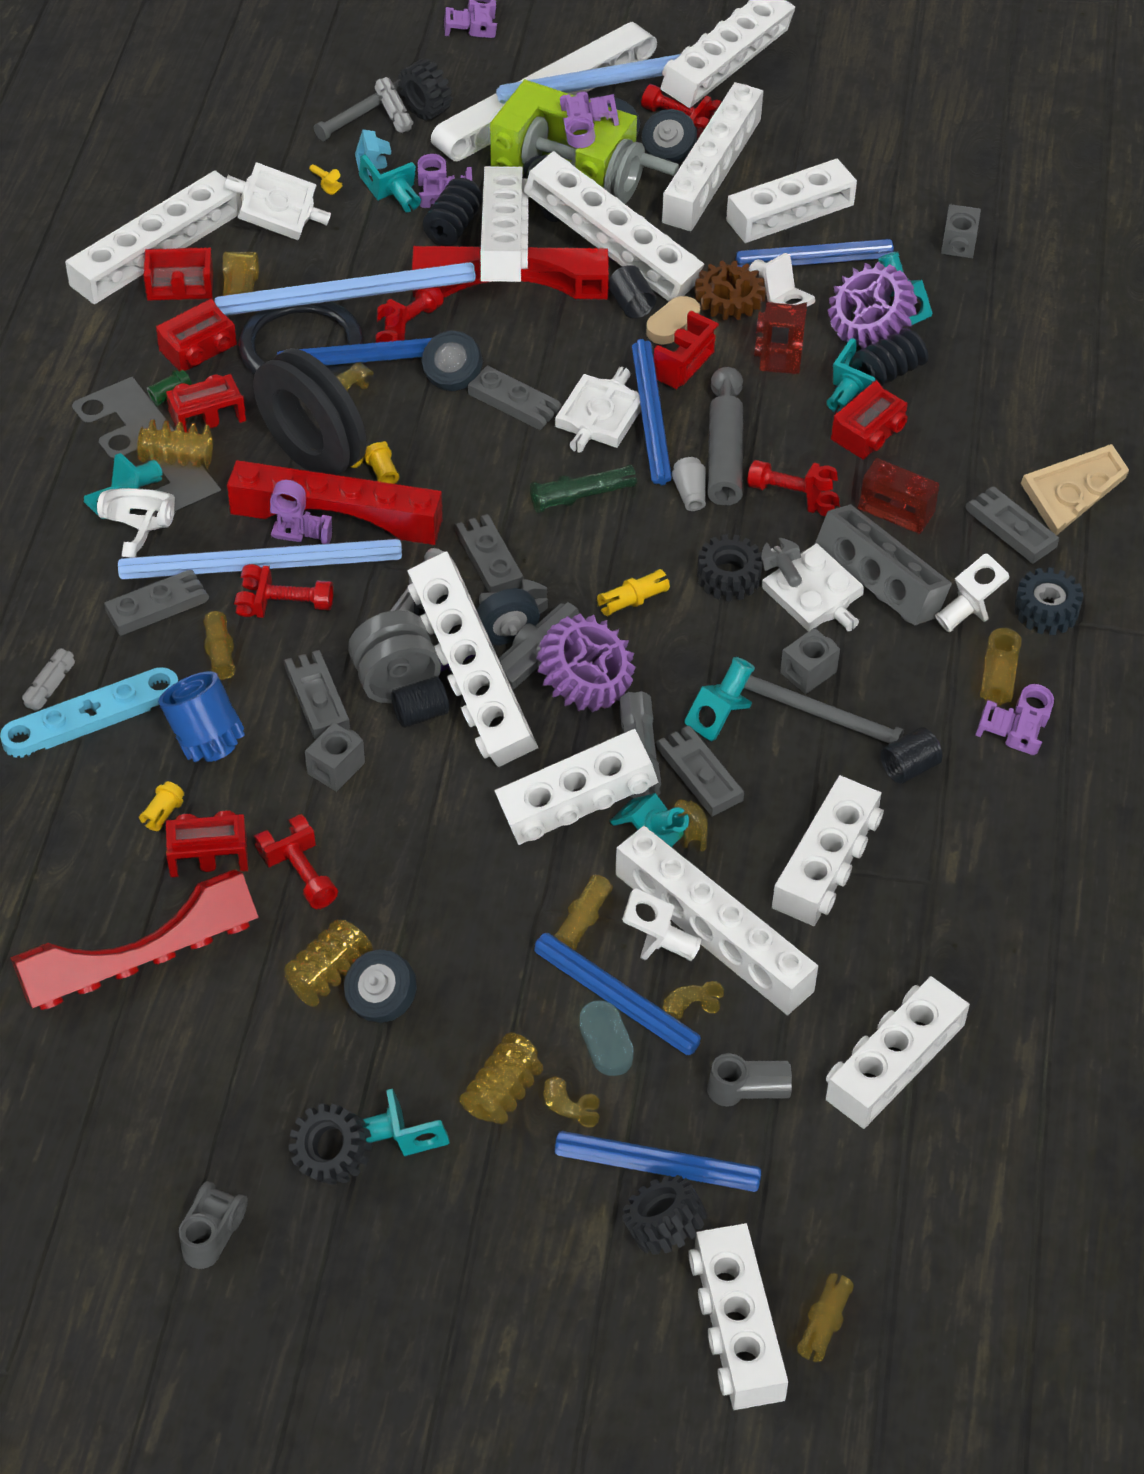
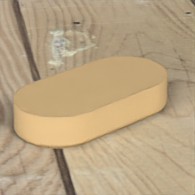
M679 296L672 299L648 319L646 327L647 337L657 344H670L674 342V333L677 329L687 330V314L690 311L700 314V304L695 299L687 296Z

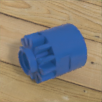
M201 672L186 677L164 691L158 700L187 760L193 759L194 762H197L202 757L208 762L219 760L230 754L238 744L237 739L245 735L243 732L244 727L229 701L219 676L215 672Z

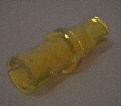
M213 611L206 614L205 619L203 618L207 636L204 647L206 653L210 656L211 671L217 673L219 678L224 680L232 677L233 672H235L231 653L234 649L232 637L228 634L226 615L219 611Z
M592 875L578 900H573L569 905V914L558 932L554 935L555 938L573 950H576L578 947V943L588 927L596 923L599 918L598 911L608 894L613 890V886L609 885L610 882L600 875Z
M838 1274L828 1275L818 1303L813 1304L809 1310L808 1318L810 1321L801 1342L797 1346L798 1352L808 1360H810L811 1354L815 1350L816 1353L813 1361H822L834 1331H838L841 1328L844 1319L842 1312L854 1288L851 1280L843 1275L838 1285L835 1284Z

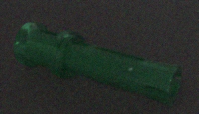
M627 465L626 467L574 479L562 475L558 477L557 481L544 484H540L537 481L530 484L532 504L536 512L541 513L545 511V508L564 504L566 507L571 506L578 498L627 487H635L637 484L636 477L622 479V477L636 473L632 465Z

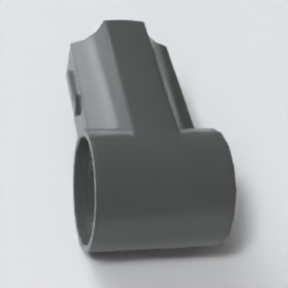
M721 1054L712 1063L707 1088L708 1095L713 1102L720 1106H733L740 1102L741 1099L790 1098L792 1092L791 1064L788 1061H745L736 1054ZM721 1078H729L733 1080V1082H728Z

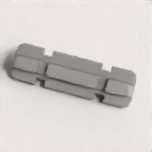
M388 77L378 79L375 90L378 96L382 98L381 101L390 119L394 121L393 124L399 133L410 131L413 121L410 115L405 113L407 110L397 91L393 89L395 87L391 79Z
M61 648L51 657L53 662L50 661L45 665L33 681L34 687L30 686L22 696L24 705L27 708L38 711L47 701L46 698L51 696L66 676L64 673H67L75 663L74 655L70 651Z

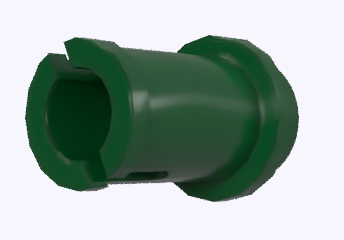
M183 369L179 372L173 370L171 376L152 386H148L147 392L155 406H159L167 401V391L173 390L175 386L183 383L192 385V382Z

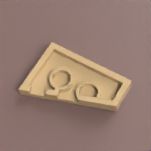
M1110 444L1026 474L1022 478L1021 485L1049 529L1055 535H1058L1127 477L1129 469L1114 446Z

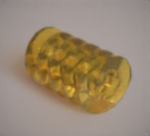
M151 419L148 427L143 428L142 426L139 431L137 443L138 459L140 462H146L150 457L151 460L160 463L164 458L167 465H172L178 460L180 466H187L191 460L195 468L201 467L205 462L206 467L209 469L213 454V436L210 426L206 424L202 434H198L196 423H192L189 431L184 432L182 422H178L175 430L171 431L169 421L165 420L161 430H158L155 419Z
M336 919L329 925L328 929L318 935L317 940L315 939L308 944L306 950L300 951L295 960H291L286 964L284 969L286 979L295 994L309 1006H316L319 1004L317 994L323 997L330 994L328 984L335 987L341 983L339 974L346 976L351 965L356 959L361 957V954L364 955L367 952L373 951L372 944L367 936L356 926L345 920Z
M507 1033L502 1038V1043L498 1044L493 1050V1055L485 1061L484 1068L477 1072L475 1080L469 1083L466 1092L459 1097V1101L465 1110L478 1119L505 1124L508 1120L506 1112H513L517 1108L515 1099H523L526 1095L524 1087L530 1088L535 1083L533 1075H540L543 1071V1065L537 1058L538 1052L535 1046L520 1034Z

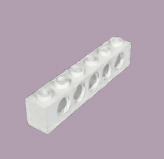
M749 0L741 9H735L727 20H721L709 34L704 33L692 47H686L678 58L669 60L662 71L664 79L660 89L688 108H691L785 33L791 22L795 6L786 0Z
M734 82L663 193L662 223L687 231L693 230L760 122L763 90Z
M553 151L530 170L524 190L525 194L597 248H608V256L622 267L627 265L638 267L649 286L667 301L684 296L695 286V280L699 279V272L704 266L703 262L673 241L668 235L650 224L644 217L638 215L622 203L620 199L614 197L598 185L593 179L574 167L568 160Z
M484 167L481 281L521 282V269H528L529 196L524 193L528 178H522V167Z
M214 170L66 260L69 285L93 304L98 303L144 274L145 249L186 248L237 217L242 206L241 194L224 188L226 178Z
M446 551L407 570L413 582L408 585L409 592L416 605L422 603L426 611L425 614L421 615V619L430 635L435 633L439 644L434 646L435 651L443 666L449 664L453 674L447 676L456 696L462 694L467 705L461 707L469 726L473 727L476 725L480 736L475 738V741L484 759L491 757L495 764L500 767L537 749L538 745L460 572L449 553ZM448 595L444 602L436 604L439 597ZM462 625L458 632L449 634L454 626ZM476 655L471 663L462 665L466 657ZM490 685L485 694L476 696L479 688ZM504 716L503 721L498 726L489 727L494 718Z
M641 827L617 847L616 875L633 889L637 888L674 905L671 920L686 933L701 938V945L787 1016L814 992L818 965L647 827Z

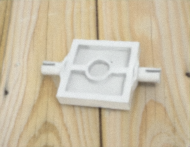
M257 162L255 163L252 175L246 182L228 175L224 188L242 194L239 219L299 240L303 226L309 219L327 226L331 215L330 212L313 207V194L316 184Z
M619 367L611 380L598 379L583 374L555 417V427L576 434L570 442V447L573 451L577 449L578 453L582 452L587 442L591 439L618 448L641 411L639 393L625 386L626 381L631 376L627 368L623 371V367Z
M817 543L801 553V558L792 561L802 578V583L798 587L789 586L780 569L762 580V588L808 632L821 623L836 619L847 631H852V628L854 629L859 623V620L846 609L850 603L863 595L864 586ZM775 546V550L773 548L771 549L772 551L778 552L779 554L782 553V550L779 546Z

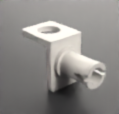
M784 253L767 263L758 259L750 265V272L758 270L759 278H764L769 305L789 314H795L815 303V296L795 288L789 254ZM790 299H802V301L796 304L785 303Z
M989 554L982 555L955 578L958 597L935 614L937 621L948 632H951L953 628L972 612L985 622L989 618L983 600L1009 579V573ZM982 568H990L995 572V578L992 582L983 585L975 581V574Z
M634 888L630 893L622 920L624 923L648 933L640 958L647 960L655 949L663 947L686 958V960L692 961L699 950L701 938L671 926L670 920L674 905ZM644 903L651 906L655 912V920L647 922L639 918L636 913V905Z

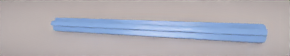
M681 54L528 81L565 93L663 76L662 71L667 62L671 59L675 60ZM523 81L500 85L496 89L498 101L502 104L506 103Z
M469 262L219 296L215 298L214 302L228 316L469 283L475 281L476 274L474 264Z
M399 539L121 558L118 561V573L120 579L125 580L174 576L187 570H193L195 574L242 571V568L248 564H254L261 568L264 565L270 566V569L391 561L401 559L402 547Z

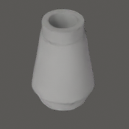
M694 457L678 460L674 464L672 478L685 504V508L689 511L700 510L706 505V468L699 459Z

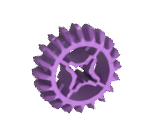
M877 262L872 269L870 265L865 263L863 271L859 272L853 268V276L850 278L842 276L844 284L842 286H834L836 296L829 298L831 308L828 309V314L831 318L832 328L835 332H838L837 334L842 341L849 342L853 338L856 340V347L860 345L862 349H865L881 339H887V336L892 333L899 334L903 326L912 327L909 317L917 315L914 305L918 303L913 290L914 286L908 281L903 272L897 271L891 264L885 268L883 264ZM892 291H894V302L892 306H889L888 304L891 300L889 296L891 295ZM855 306L857 307L854 312L855 318L851 322V312Z
M581 614L574 616L572 619L568 616L561 619L559 623L551 626L539 645L541 649L536 659L541 664L539 665L538 673L547 675L543 686L552 685L555 689L553 697L562 695L565 698L564 706L575 702L578 711L584 710L586 707L591 712L599 710L600 707L604 709L611 707L614 702L620 700V697L625 694V691L631 686L633 681L631 676L636 667L630 662L633 660L634 653L625 650L629 640H620L617 637L619 629L609 630L607 628V620L598 624L594 615L587 617L586 620Z

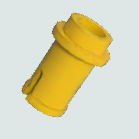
M377 442L371 444L366 449L365 461L369 466H372L377 481L395 484L399 480V474L392 463L391 450L383 443Z
M168 781L164 785L157 786L155 790L156 796L139 816L141 823H145L147 819H150L145 825L150 830L159 831L172 811L183 804V790L176 784Z

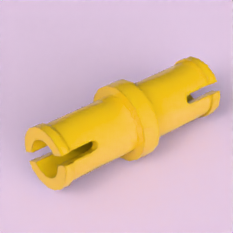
M659 569L637 580L630 578L625 580L622 586L606 593L598 594V606L608 603L607 607L601 609V612L609 616L613 612L630 605L633 607L642 605L644 599L668 591L670 588L669 580L665 579L659 582L660 578L666 576L665 572Z

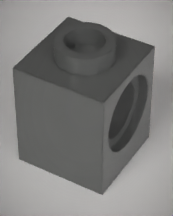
M949 204L941 254L973 258L981 212L980 208Z
M813 628L783 649L780 673L803 693L807 694L837 672L840 648L837 647L831 638L825 637L817 629Z
M333 723L305 750L307 774L337 792L365 764L363 740L353 730H346Z

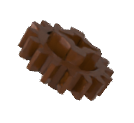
M720 261V266L717 268L709 264L708 271L701 270L699 272V279L695 280V300L701 302L702 311L711 309L710 316L712 317L720 313L723 314V320H727L729 315H734L737 320H740L742 313L752 316L753 309H761V303L765 301L766 291L764 278H759L758 270L750 272L749 264L739 267L737 261H733L731 265H726L724 261Z

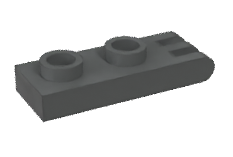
M488 365L468 384V395L539 430L562 408L558 400Z
M990 487L985 493L978 495L975 500L972 499L966 503V509L972 516L1032 564L1058 546L1059 537L996 487Z
M488 514L480 516L483 527H480L475 518L467 520L470 531L466 530L462 522L454 524L456 534L488 593L522 587L523 575Z
M187 570L104 602L108 617L118 634L122 636L201 605L209 599V595L203 589L201 582L197 580L194 571Z
M320 650L312 652L314 662L312 664L309 663L306 654L299 655L300 667L298 668L295 667L292 658L284 659L285 669L314 739H317L333 723L346 730L350 729L349 718Z
M688 725L681 729L683 738L678 732L670 734L668 737L671 745L665 738L656 741L659 752L711 817L743 801L744 791L691 726Z

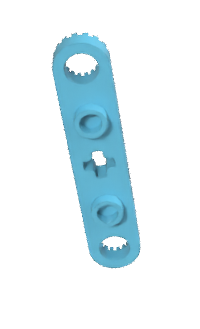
M154 668L7 723L1 730L0 738L3 749L10 756L13 755L16 758L20 756V758H23L24 755L27 754L29 756L32 752L42 748H52L151 710L150 708L159 705L158 700L162 693L177 683L178 677L168 668ZM161 680H163V683L167 681V684H170L164 690H154L151 688L153 683L157 684V681L161 683ZM92 708L96 715L90 716L85 710ZM24 732V735L28 734L30 736L21 743L11 741V738H14L13 735L17 736V733L21 735Z

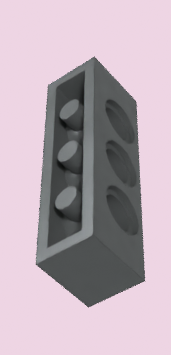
M851 504L827 512L816 540L820 547L854 578L872 591L877 599L887 603L896 610L905 621L915 626L936 618L935 614L940 612L952 585L949 580Z

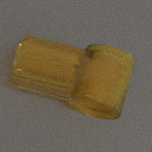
M224 252L223 276L225 282L223 296L253 292L254 281H258L259 273L257 252Z
M999 628L990 634L984 658L985 664L980 697L986 701L995 702L999 706L1012 701L1018 657L1022 645L1021 637L1012 629Z

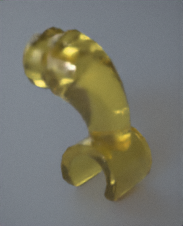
M358 362L350 370L342 372L336 377L348 392L353 383L362 389H367L369 384L364 379L368 375H373L374 372Z
M683 799L677 800L674 808L680 807L685 810L682 814H678V816L685 814L689 816L690 825L685 830L684 847L687 848L691 840L701 841L700 851H705L707 848L708 822L704 810L691 800L689 802Z
M716 981L706 982L703 986L689 985L676 988L664 999L663 1010L679 1020L683 1017V1011L689 1004L694 1001H701V1006L706 1012L716 1013L720 1009V1002L716 998L709 997L722 998L724 996L723 987Z
M551 1077L546 1080L543 1095L546 1104L551 1110L564 1117L578 1119L580 1124L586 1127H594L598 1123L599 1114L595 1111H586V1109L596 1110L599 1108L600 1101L596 1095L586 1094L579 1099L578 1103H574L568 1097L566 1082L562 1078Z

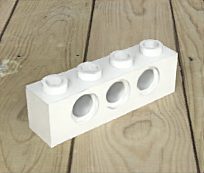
M834 159L728 196L726 221L744 243L853 206L857 180L838 159Z
M632 729L494 791L517 843L520 845L526 841L539 839L544 833L560 826L573 824L579 818L596 810L609 808L615 802L630 795L643 793L649 787L659 782L651 760L636 730Z
M839 775L775 884L772 902L773 909L812 926H815L822 913L825 915L829 914L836 899L835 889L838 885L843 887L846 884L852 870V865H850L854 857L859 859L862 856L868 842V837H866L870 829L875 831L880 824L884 810L879 808L881 792Z
M932 976L920 987L914 985L905 995L902 1002L903 1005L896 1012L893 1010L888 1011L879 1022L878 1030L870 1038L867 1035L862 1037L854 1047L852 1056L845 1063L838 1062L827 1075L826 1101L863 1129L873 1121L965 1025L970 1004ZM914 1022H921L925 1025H917ZM894 1047L900 1049L901 1051H893L889 1048ZM863 1073H870L875 1075L876 1077H867L864 1076Z
M747 1223L696 1232L695 1249L689 1250V1261L693 1276L700 1275L703 1288L698 1289L702 1314H710L713 1326L708 1328V1338L712 1354L720 1355L723 1367L718 1369V1379L722 1395H730L733 1410L785 1401L788 1379ZM728 1273L734 1276L735 1279L724 1281L719 1279L717 1275ZM738 1312L746 1318L736 1321L727 1317L726 1314ZM739 1352H749L756 1359L744 1361L738 1358L736 1354Z

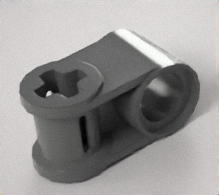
M206 1181L201 1186L192 1207L179 1227L182 1256L187 1265L196 1269H204L215 1264L232 1233L238 1228L244 1217L248 1204L247 1196L242 1194L237 1196L230 1195L215 1189V1184ZM197 1239H207L204 1243H192Z

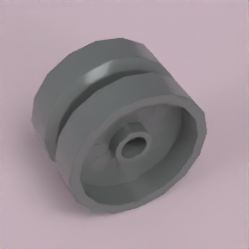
M394 610L380 613L367 619L356 628L349 639L348 652L358 671L363 689L369 698L377 702L392 703L391 692L393 689L396 690V688H402L405 685H412V683L431 677L434 678V676L438 677L440 674L441 662L431 643L428 631L421 617L411 611Z

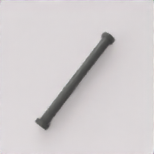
M400 79L393 82V85L395 87L393 89L396 90L398 94L402 90V88L398 86V81H400ZM376 92L325 123L322 121L314 125L316 136L321 141L329 139L334 131L381 105L382 98Z
M750 675L744 689L889 744L902 738L904 734V729L896 727L891 729Z

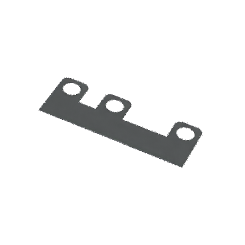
M133 376L73 402L72 408L84 422H93L114 412L119 415L126 426L101 436L99 439L100 445L112 458H115L116 454L126 455L143 447L150 457L158 462L163 474L170 481L169 484L156 489V491L174 495V511L221 491V488ZM89 400H98L103 404V410L96 415H87L83 413L81 408ZM116 435H125L131 441L128 448L120 451L111 449L108 442Z

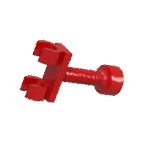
M653 84L647 86L641 100V106L650 111H656L658 107L666 110L675 109L684 112L692 119L697 129V139H699L704 131L703 129L706 128L722 103L720 100L712 101L711 97L705 96L697 108H688L681 102L664 96L660 87Z
M438 287L419 289L416 291L415 301L407 307L392 299H389L386 304L380 305L377 309V322L385 317V331H380L376 334L375 343L405 340V327L408 321L422 311L431 313L443 304L444 297Z
M754 460L750 466L748 473L749 487L764 490L768 484L807 493L808 512L814 513L817 511L822 516H826L828 511L835 509V506L840 507L839 496L835 492L830 491L833 490V480L838 481L837 470L832 466L820 467V464L813 463L805 479L772 471L770 463L760 460Z
M248 564L242 568L240 578H243L242 586L249 590H257V594L255 595L248 591H241L236 594L234 605H237L235 613L240 616L251 617L257 615V617L264 618L267 601L270 598H275L276 600L310 601L314 603L315 609L331 610L334 589L333 582L317 581L316 585L311 587V589L310 587L271 586L270 566L263 565V568L254 564Z
M302 814L288 820L292 825L289 828L292 835L278 842L274 841L268 830L254 835L257 841L255 843L256 849L260 856L265 859L268 867H272L286 859L290 860L306 884L303 894L312 908H324L336 899L338 889L328 876H319L303 854V851L316 846L314 830L309 826Z

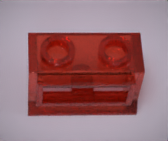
M766 302L765 312L758 313L757 332H763V337L756 336L754 356L761 357L760 371L799 374L807 302L798 305ZM773 326L789 328L788 344L771 342Z
M876 458L863 477L861 498L857 508L921 534L935 513L940 483ZM877 492L892 498V500L888 503L873 496ZM906 505L916 508L915 514L905 510Z

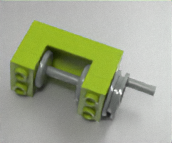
M525 79L490 122L491 167H522L523 176L524 165L530 158L548 155L554 151L562 158L568 160L586 176L593 179L614 197L620 199L624 204L630 200L635 192L644 166L675 176L679 170V164L645 153L643 144L636 142L637 116L617 110L618 126H614L611 118L607 120L606 117H601V121L593 120L595 141L585 148L570 146L567 142L563 119L568 117L567 110L562 111L560 97L568 95V93ZM577 130L573 134L582 135L587 133L588 130Z

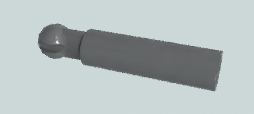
M729 366L719 368L711 377V389L718 397L711 401L709 407L708 497L717 505L735 504L743 495V403L740 399L736 398L742 390L743 378L739 371Z

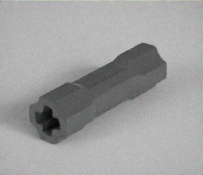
M643 691L636 693L627 692L620 697L621 727L624 733L632 729L636 730L651 760L659 782L649 787L643 793L630 796L637 798L656 793L658 796L661 794L659 762L656 759L651 696Z

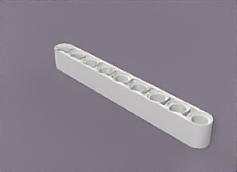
M630 22L524 79L533 80L647 60L656 49L657 39L636 23ZM594 88L584 89V90H578V91H573V92H567V93H568V94H571V95H574V96H577L576 93H578V92H588V91H590V90H592V89H594ZM494 94L450 117L435 127L431 134V143L453 161H460L490 145V122L505 103H500L497 94Z

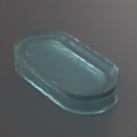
M593 1001L585 1005L580 1012L579 1027L595 1067L601 1073L609 1076H617L627 1072L633 1063L634 1049L617 1008L606 1001Z

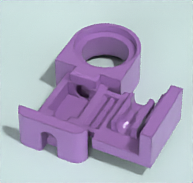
M469 0L468 9H464V11L446 7L444 16L445 36H449L451 28H470L469 34L471 36L494 38L497 23H492V19H495L496 0ZM476 1H483L487 4L478 3ZM450 14H453V20L450 19ZM481 26H485L486 30L482 31Z
M587 92L576 93L577 96L570 97V94L560 97L561 110H567L568 117L563 119L567 142L570 146L585 148L595 141L593 120L601 121V117H606L607 120L609 118L612 119L614 126L619 125L614 94L590 98L591 102H589ZM607 104H610L611 111L608 110ZM577 130H588L587 133L582 135L573 134Z
M427 154L418 160V184L423 186L424 192L419 193L421 198L420 207L430 208V204L435 203L449 181L455 179L454 175L446 177V161L440 155ZM437 167L439 170L426 171L425 168ZM467 167L466 176L461 175L460 178L472 181L471 167Z
M281 480L276 483L270 498V513L277 514V521H275L271 532L272 537L301 542L305 534V537L321 539L322 544H330L332 538V516L322 515V517L310 515V512H305L303 515L306 507V492L304 488L291 480ZM280 494L290 495L294 497L296 501L284 499L280 496ZM291 528V533H286V529Z
M1030 684L1022 690L1015 711L1012 708H1009L1008 711L996 707L997 703L987 700L976 736L981 737L985 730L1003 737L1008 735L1005 741L1008 747L1030 755H1036L1042 744V741L1037 740L1040 727H1045L1054 704L1053 694L1042 685ZM1026 698H1038L1043 702L1044 708L1038 709L1030 706ZM990 710H994L991 721H988ZM1021 739H1026L1027 744L1021 743Z

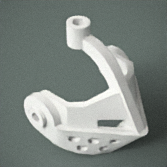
M134 488L110 489L100 494L97 503V511L100 518L123 522L139 529L136 538L132 542H123L122 557H136V553L142 548L149 531L170 526L174 517L175 497L170 493ZM130 509L147 510L146 515L130 514Z

